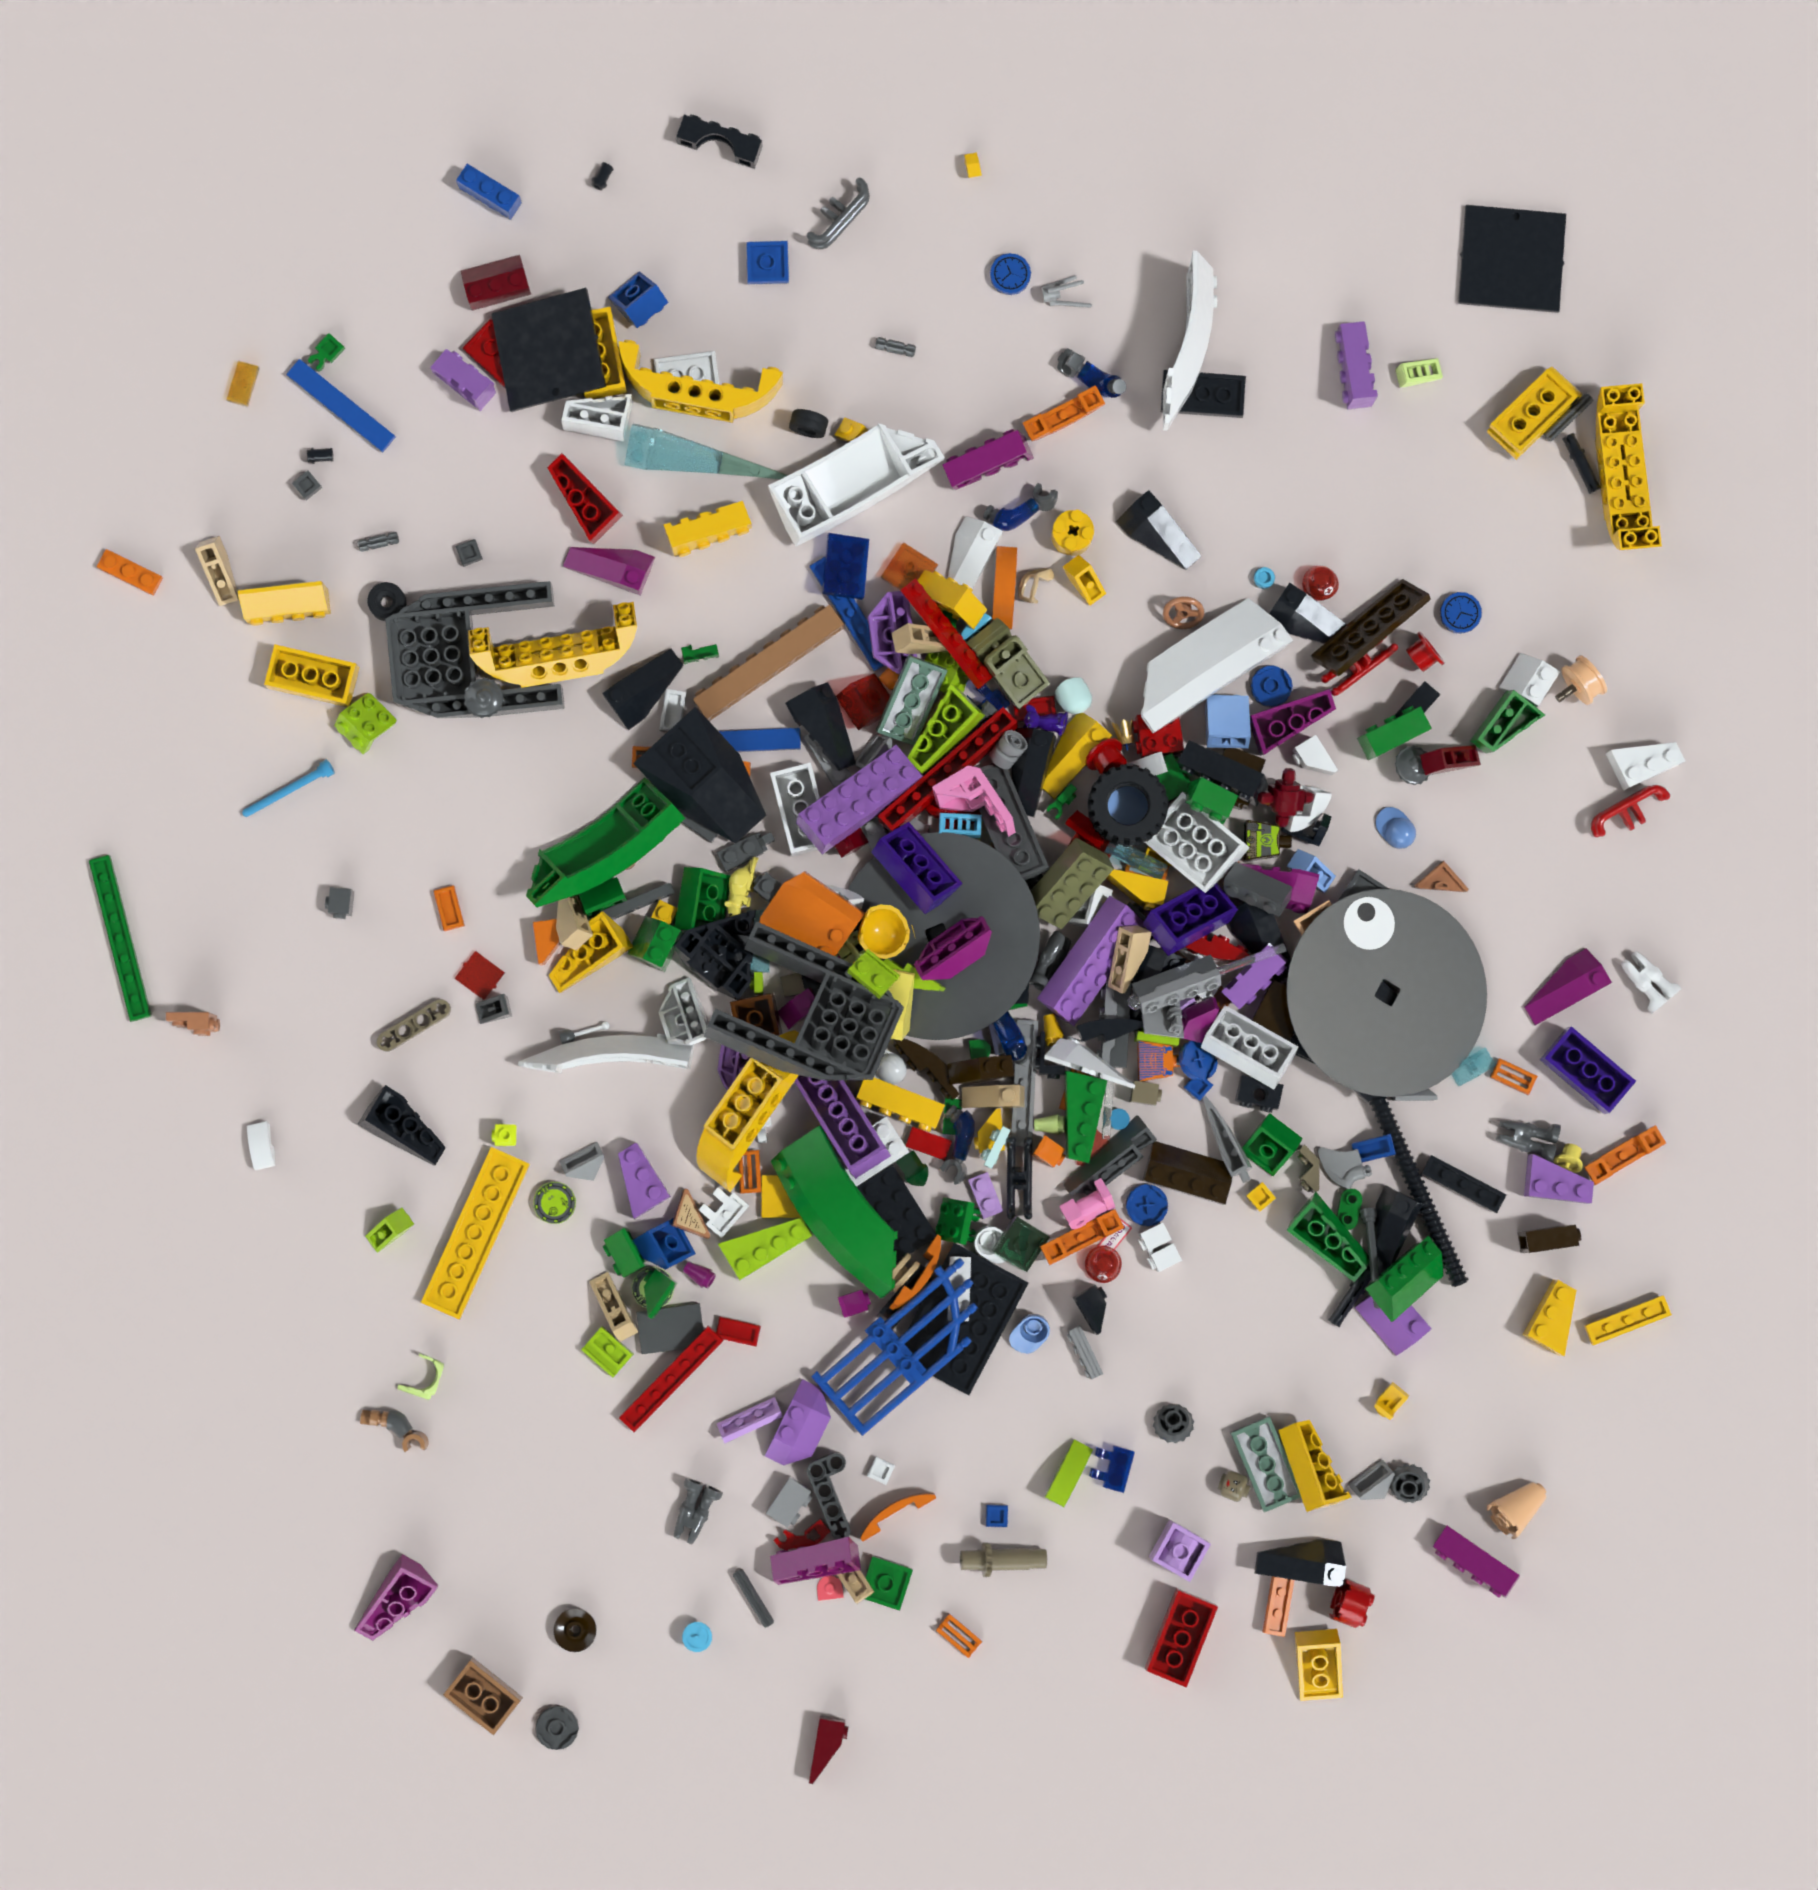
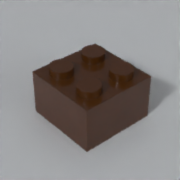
M774 992L730 1002L734 1017L774 1035L782 1034Z

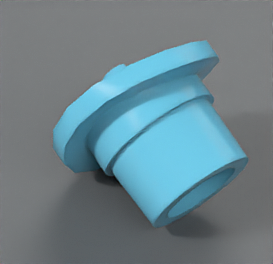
M693 1622L684 1629L682 1641L688 1650L701 1652L710 1646L712 1632L706 1624Z

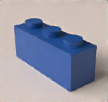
M468 163L456 179L459 189L510 220L522 204L518 194Z

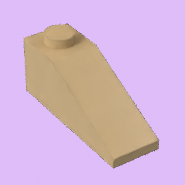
M220 536L200 542L195 550L219 606L239 600L229 558Z
M907 623L892 632L896 653L922 654L947 651L929 626Z
M579 894L559 900L557 908L556 930L559 942L564 947L578 950L593 936Z
M1138 925L1119 927L1107 987L1120 993L1126 992L1148 952L1151 931Z
M1022 1085L962 1087V1108L1025 1107V1088Z
M609 1272L589 1281L609 1326L619 1342L638 1333L635 1323Z

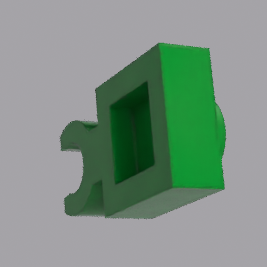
M328 333L315 347L319 353L310 356L308 362L312 364L318 360L320 363L316 369L320 372L325 366V361L328 360L332 364L345 350V347Z

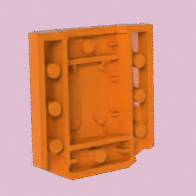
M804 871L782 884L761 915L759 923L836 956L865 912Z

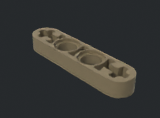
M443 999L434 1001L381 1033L377 1038V1046L385 1052L396 1049L447 1018L451 1013L450 1004ZM438 1004L446 1005L445 1013L443 1015L440 1012L435 1014L434 1016L437 1019L433 1021V1017L428 1010L431 1009L432 1012H435L438 1009ZM421 1014H426L429 1018V1022L425 1026H420L417 1022ZM403 1025H408L411 1029V1033L407 1037H402L399 1033V1029ZM395 1030V1034L400 1041L397 1043V1040L394 1039L390 1042V1047L382 1046L383 1038H392L394 1035L391 1032Z

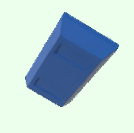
M1391 1134L1351 1143L1353 1150L1358 1149L1362 1163L1396 1155Z

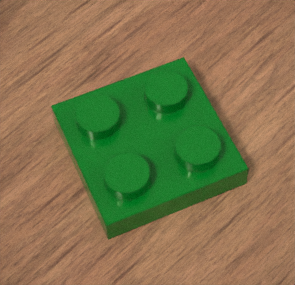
M872 1556L865 1578L874 1590V1593L866 1597L865 1600L900 1611L913 1569Z

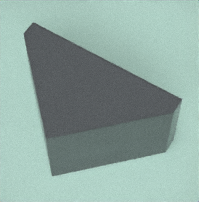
M500 994L475 1004L480 1024L512 1017L508 996L505 994Z

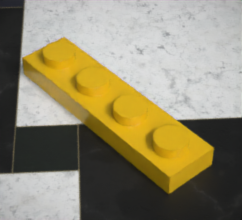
M1664 1295L1584 1325L1591 1345L1594 1346L1672 1314Z

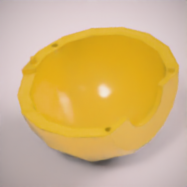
M880 904L871 907L866 911L858 931V942L864 951L869 949L879 958L888 959L895 957L905 949L909 941L910 929L907 920L900 910L891 905Z

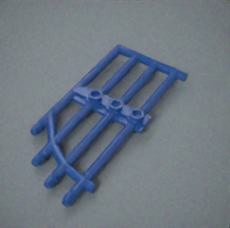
M961 1258L954 1261L953 1265H950L945 1270L938 1266L934 1270L937 1275L934 1280L886 1321L881 1316L864 1330L868 1336L822 1376L818 1371L811 1376L862 1436L964 1350V1347L971 1343L972 1340L968 1336L963 1338L960 1343H957L960 1324L970 1314H973L978 1307L975 1303H972L966 1310L964 1309L960 1313L958 1297L973 1285V1281L969 1278L954 1290L949 1280V1277L965 1263ZM942 1284L948 1296L898 1337L891 1327ZM950 1305L952 1320L918 1350L912 1353L905 1343ZM950 1333L947 1353L926 1369L919 1359ZM875 1342L882 1352L835 1392L827 1382ZM889 1358L896 1368L849 1408L841 1398ZM900 1375H903L910 1385L862 1424L855 1414Z

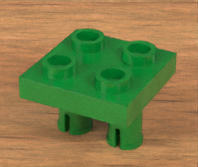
M943 1197L939 1220L936 1226V1235L941 1236L943 1241L966 1245L967 1241L970 1243L974 1242V1237L969 1236V1234L975 1235L976 1231L970 1229L971 1220L977 1222L980 1217L973 1215H981L980 1209L974 1208L975 1203Z

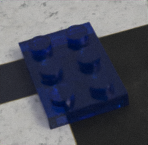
M828 533L822 594L858 600L864 599L869 539Z

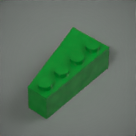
M1065 1071L1066 1158L1089 1163L1108 1080Z
M1315 1192L1291 1220L1287 1231L1355 1282L1368 1267L1369 1255L1319 1194Z

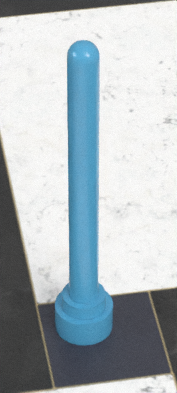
M328 759L320 762L315 771L245 808L242 811L243 816L248 817L321 776L323 778L325 776L327 778L335 774L332 765Z

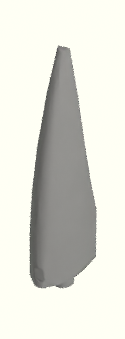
M1206 1096L1203 1097L1222 1159L1231 1177L1239 1175L1243 1183L1251 1180L1247 1172L1252 1169V1166L1237 1138Z

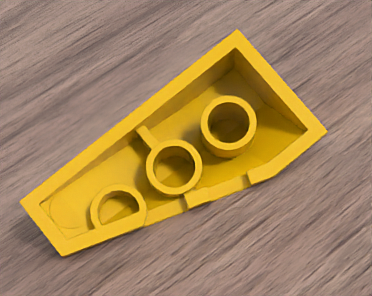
M1085 713L1077 714L1066 725V729L1049 763L1043 790L1055 800L1086 766L1085 760L1089 752L1097 744L1110 739L1112 734Z

